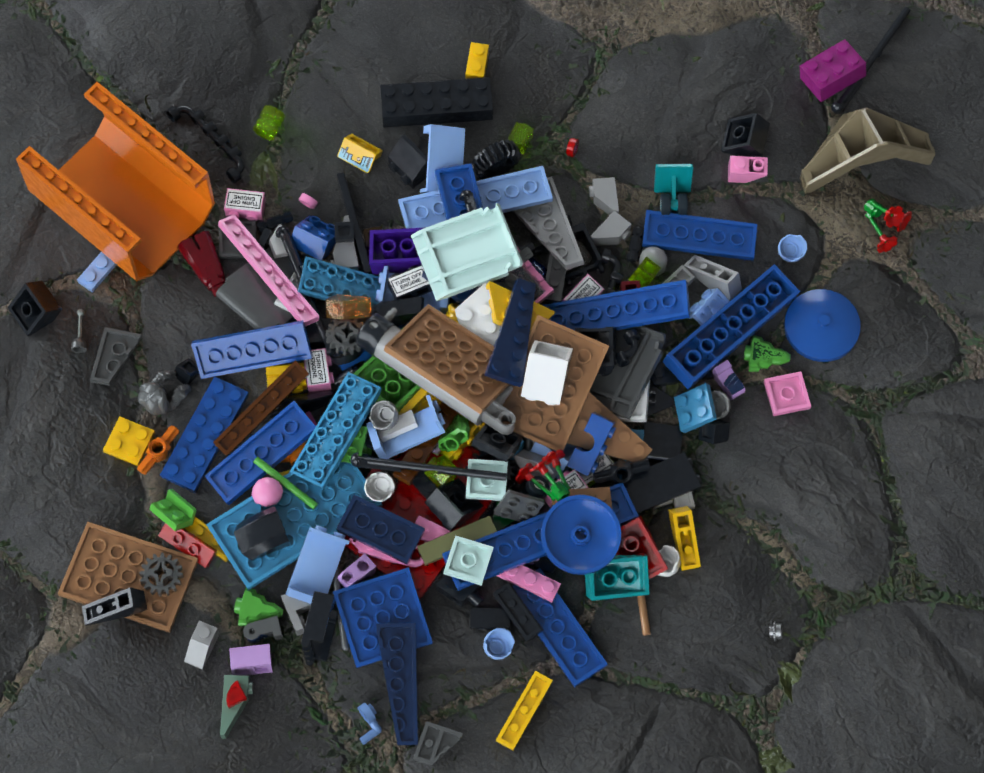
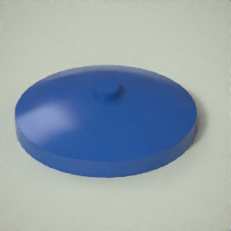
M826 289L811 290L799 295L790 304L784 320L785 335L792 348L803 357L818 362H830L847 355L855 346L861 328L860 318L854 305L843 295Z
M573 495L558 501L547 512L541 528V542L547 557L555 566L571 574L587 575L600 571L613 560L621 542V527L616 514L605 502L588 495Z

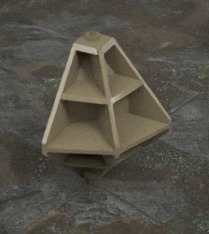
M863 108L842 114L814 157L802 169L800 181L805 194L811 193L862 165L892 158L929 165L935 157V150L927 132L872 109Z

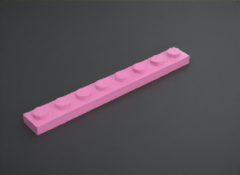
M233 214L219 220V228L297 321L304 320L305 327L319 321L318 313L302 294L298 292L297 288L236 215Z
M418 516L415 524L425 528V532L420 539L424 542H429L452 532L421 516ZM524 565L496 575L549 602H553L561 586V583Z

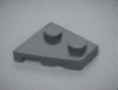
M426 721L413 761L433 767L463 737V733Z

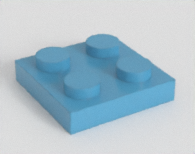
M704 383L674 397L681 432L687 433L717 419L709 384Z

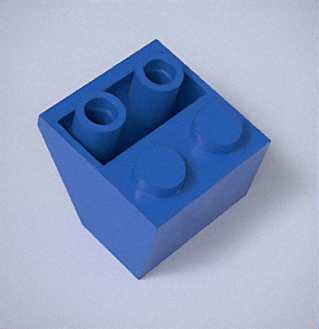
M309 215L295 225L291 236L297 250L321 261L329 256L336 244L334 225L324 223L316 216Z

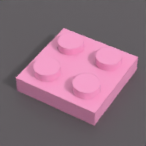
M801 371L764 379L773 417L811 409L810 399Z

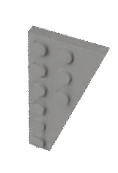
M549 177L547 180L553 201L514 210L513 213L557 261L568 270L584 265V260L553 178Z

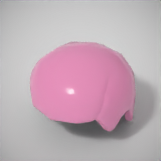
M271 477L261 478L252 488V497L256 504L271 507L276 505L282 498V485Z

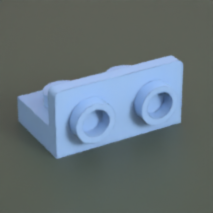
M718 288L707 289L701 295L702 299L690 307L689 319L694 318L700 325H703L730 301Z

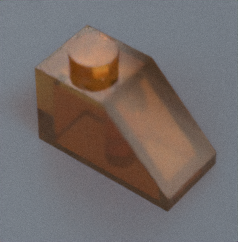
M336 294L326 299V318L347 320L371 316L370 297Z

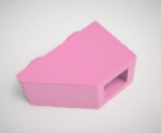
M730 156L728 182L748 183L767 176L768 158Z

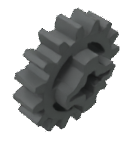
M340 316V321L333 319V324H328V330H326V342L330 343V349L336 348L337 354L343 351V355H346L347 352L353 355L354 350L360 352L361 348L357 346L356 338L364 323H357L358 318L350 320V316H347V319Z
M161 553L160 557L153 554V560L147 558L148 564L141 565L144 571L139 572L140 576L144 577L140 579L141 584H145L144 589L146 591L151 589V595L158 592L159 597H161L163 592H166L167 596H169V590L172 589L176 592L175 585L182 584L179 578L184 577L183 573L180 572L183 570L182 566L178 565V559L172 561L173 557L171 554L167 558L164 553ZM166 564L171 565L174 570L168 569ZM162 568H163V571H164L165 574L162 575L161 581H160L158 575H161ZM149 579L155 581V582H156V586L153 585V584L149 581Z

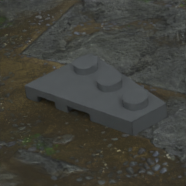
M105 327L90 381L110 386L143 338L142 334Z

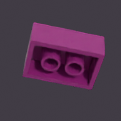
M846 39L800 65V79L820 102L866 76V62Z

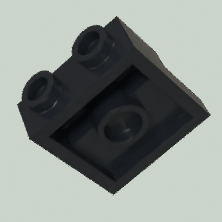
M485 424L474 437L471 445L495 456L499 460L507 462L519 450L523 437L514 432L509 435H503Z

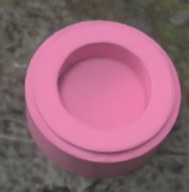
M302 193L299 197V201L310 209H315L318 204L314 198L305 193Z

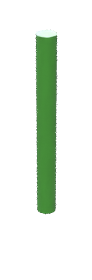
M260 457L254 459V464L279 481L282 486L310 508L316 509L318 506L316 501Z

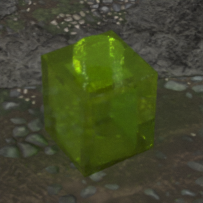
M516 122L508 140L513 141L518 146L520 153L523 155L533 137V128L528 124Z
M645 257L628 280H640V287H647L661 267L648 257Z
M445 455L438 458L434 457L428 462V464L456 467ZM438 471L424 472L437 487L454 480L457 476L449 474L439 475L437 474Z

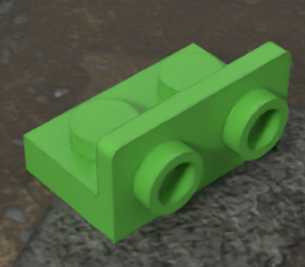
M173 489L168 490L166 499L151 503L150 511L174 531L193 525L196 508Z

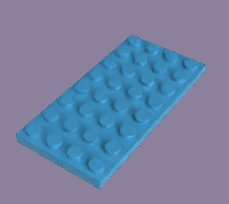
M340 462L324 489L290 472L284 477L316 501L318 506L313 510L282 486V498L273 506L277 510L290 546L255 560H250L241 553L234 531L239 523L270 508V506L265 507L256 504L251 496L206 524L248 590L298 559L309 527L315 528L318 525L327 528L326 532L332 535L334 532H338L336 528L354 495L379 507L382 506L381 502L372 501L367 497L364 490L366 479L357 467H354L351 463Z

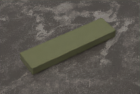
M487 516L419 545L417 549L426 566L442 559V553L451 550L455 535L475 541L495 533L497 530L491 517Z

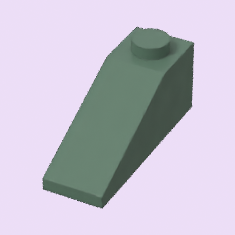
M224 675L220 728L222 739L228 737L249 701V694H253V682H250L249 676ZM238 680L247 700L229 709L226 701L227 693L231 685Z

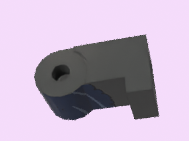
M277 616L249 623L243 629L246 640L252 644L274 636L276 641L283 639Z

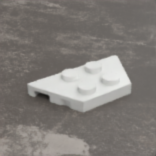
M484 283L455 309V314L460 325L494 346L500 332V326L493 323L492 309L489 305L490 293L489 290H486L487 283Z

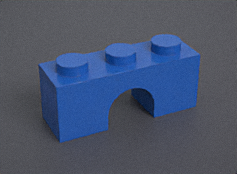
M593 412L584 431L593 436L594 446L589 451L578 447L575 448L567 466L586 476H589L591 473L594 474L599 466L597 462L599 455L603 456L608 447L605 445L608 437L612 438L616 431L614 427L616 422Z

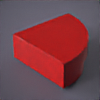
M238 680L231 685L227 693L226 701L229 709L247 700Z

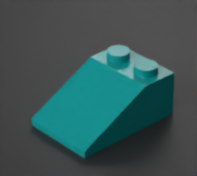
M615 555L605 568L585 575L586 596L593 601L649 595L647 555Z

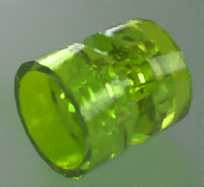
M264 106L260 118L253 127L254 132L264 139L274 140L279 131L277 127H281L286 118L285 114L276 107Z

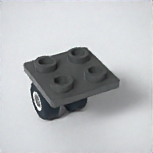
M535 476L534 479L550 491L547 480L541 476ZM527 481L526 486L523 487L520 493L508 490L494 509V515L519 522L528 520L537 515L544 505L543 498L547 494L532 481Z

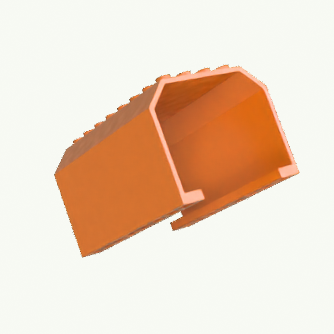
M96 82L84 93V97L104 114V118L94 137L59 170L30 146L16 158L28 190L134 280L139 281L153 276L178 251L177 245L181 241L191 238L204 225L215 205L209 174L204 168L100 83Z

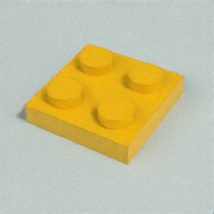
M119 416L103 448V452L139 466L149 443L155 435V430Z

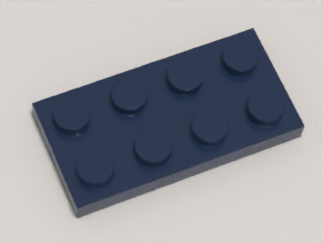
M354 495L336 531L407 565L425 532V528Z

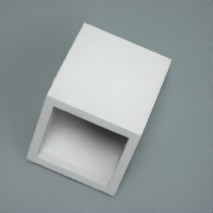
M535 340L529 352L521 396L530 401L540 400L548 405H560L573 348Z

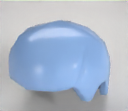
M786 235L778 244V254L787 262H798L807 252V242L801 235Z
M495 628L486 635L483 649L488 657L494 660H503L511 654L515 639L511 632L505 628Z

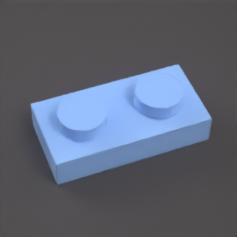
M100 252L79 276L77 281L93 293L114 269L116 264Z

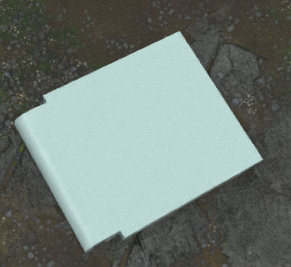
M499 203L495 204L496 207L494 209H489L488 206L484 210L479 208L426 227L411 235L436 302L479 287L489 281L492 282L509 276V271L523 265L522 258Z

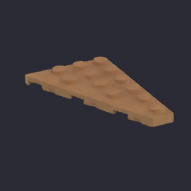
M589 392L567 444L588 450L593 448L594 438L584 429L591 414L595 412L616 422L614 425L616 431L612 438L608 437L605 443L608 447L604 454L622 460H629L630 462L645 459L653 449Z

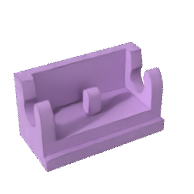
M270 644L229 648L232 675L245 676L273 672Z

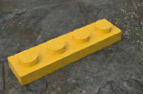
M537 671L534 672L497 736L496 742L514 751L553 680Z

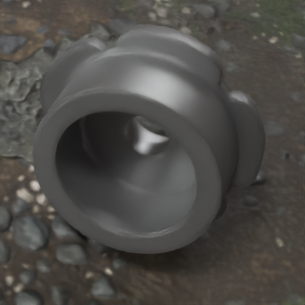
M776 621L773 622V626H769L770 638H774V641L783 639L782 623H776Z

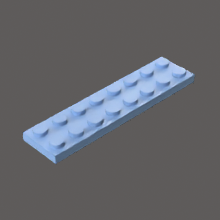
M543 166L476 181L483 210L487 206L489 209H494L496 207L495 204L499 203L502 212L505 213L553 201ZM439 190L398 199L405 228H424L446 221Z

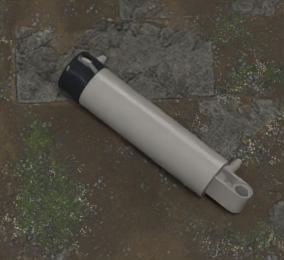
M392 308L385 316L375 313L366 320L357 335V346L373 357L380 359L475 425H480L484 422L503 435H509L514 431L516 417L510 410L502 406L511 394L512 386L509 385L485 411L479 414L384 351L385 345L401 331L396 324L391 322L397 313L396 308ZM508 421L511 424L505 425L502 422Z

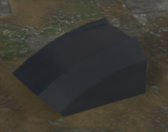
M616 327L575 328V331L610 346L598 374H608L615 366Z
M275 506L242 521L236 526L234 531L241 553L250 560H255L290 546Z

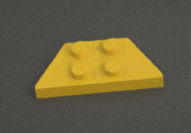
M489 281L486 284V290H489L490 293L489 305L492 309L493 323L501 326L512 291ZM534 302L530 331L537 315L550 319L555 314V311Z

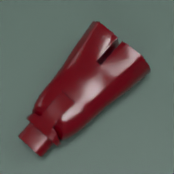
M203 231L194 236L195 242L192 237L185 239L177 245V249L196 273L199 280L209 291H212L214 297H217V290L225 284V274L211 233Z

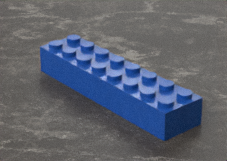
M774 264L670 351L662 362L689 390L789 305L800 291Z

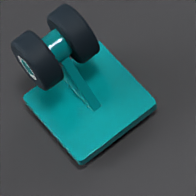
M656 164L654 192L671 193V196L670 194H661L660 212L662 215H670L671 210H677L679 215H687V194H678L676 199V192H691L693 164Z

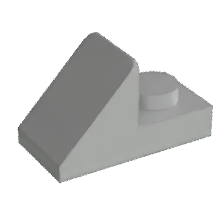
M285 594L281 595L282 602L296 635H302L304 633L303 627L306 624L303 616L298 615L309 611L311 604Z

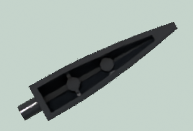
M319 391L288 396L270 414V418H274L293 401L298 404L304 413L312 412L327 405L328 400L333 398L336 391Z

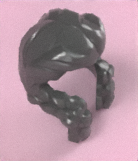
M173 370L159 371L151 382L144 383L139 387L138 402L151 415L166 414L175 410L176 406H179L181 401L186 398L187 394L191 391L190 385L183 384L176 388L174 396L169 403L164 388L158 383L174 380L177 378L176 372Z

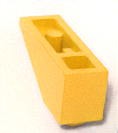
M688 506L668 509L676 550L680 555L681 570L701 567L692 510Z

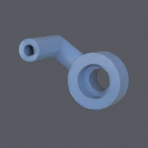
M363 703L357 707L358 711L372 728L359 738L361 743L365 745L380 734L382 728L376 721L375 714L377 712L371 704Z

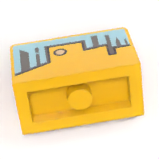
M350 134L344 137L337 157L369 173L374 161L381 157L383 150L354 134Z

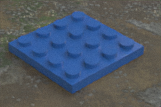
M409 567L333 591L356 668L382 660L376 624L416 623V649L433 644Z

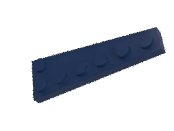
M520 278L515 281L508 307L504 314L505 317L500 326V332L495 341L494 350L490 356L484 376L517 387L523 385L535 283Z
M416 623L376 624L397 745H418Z

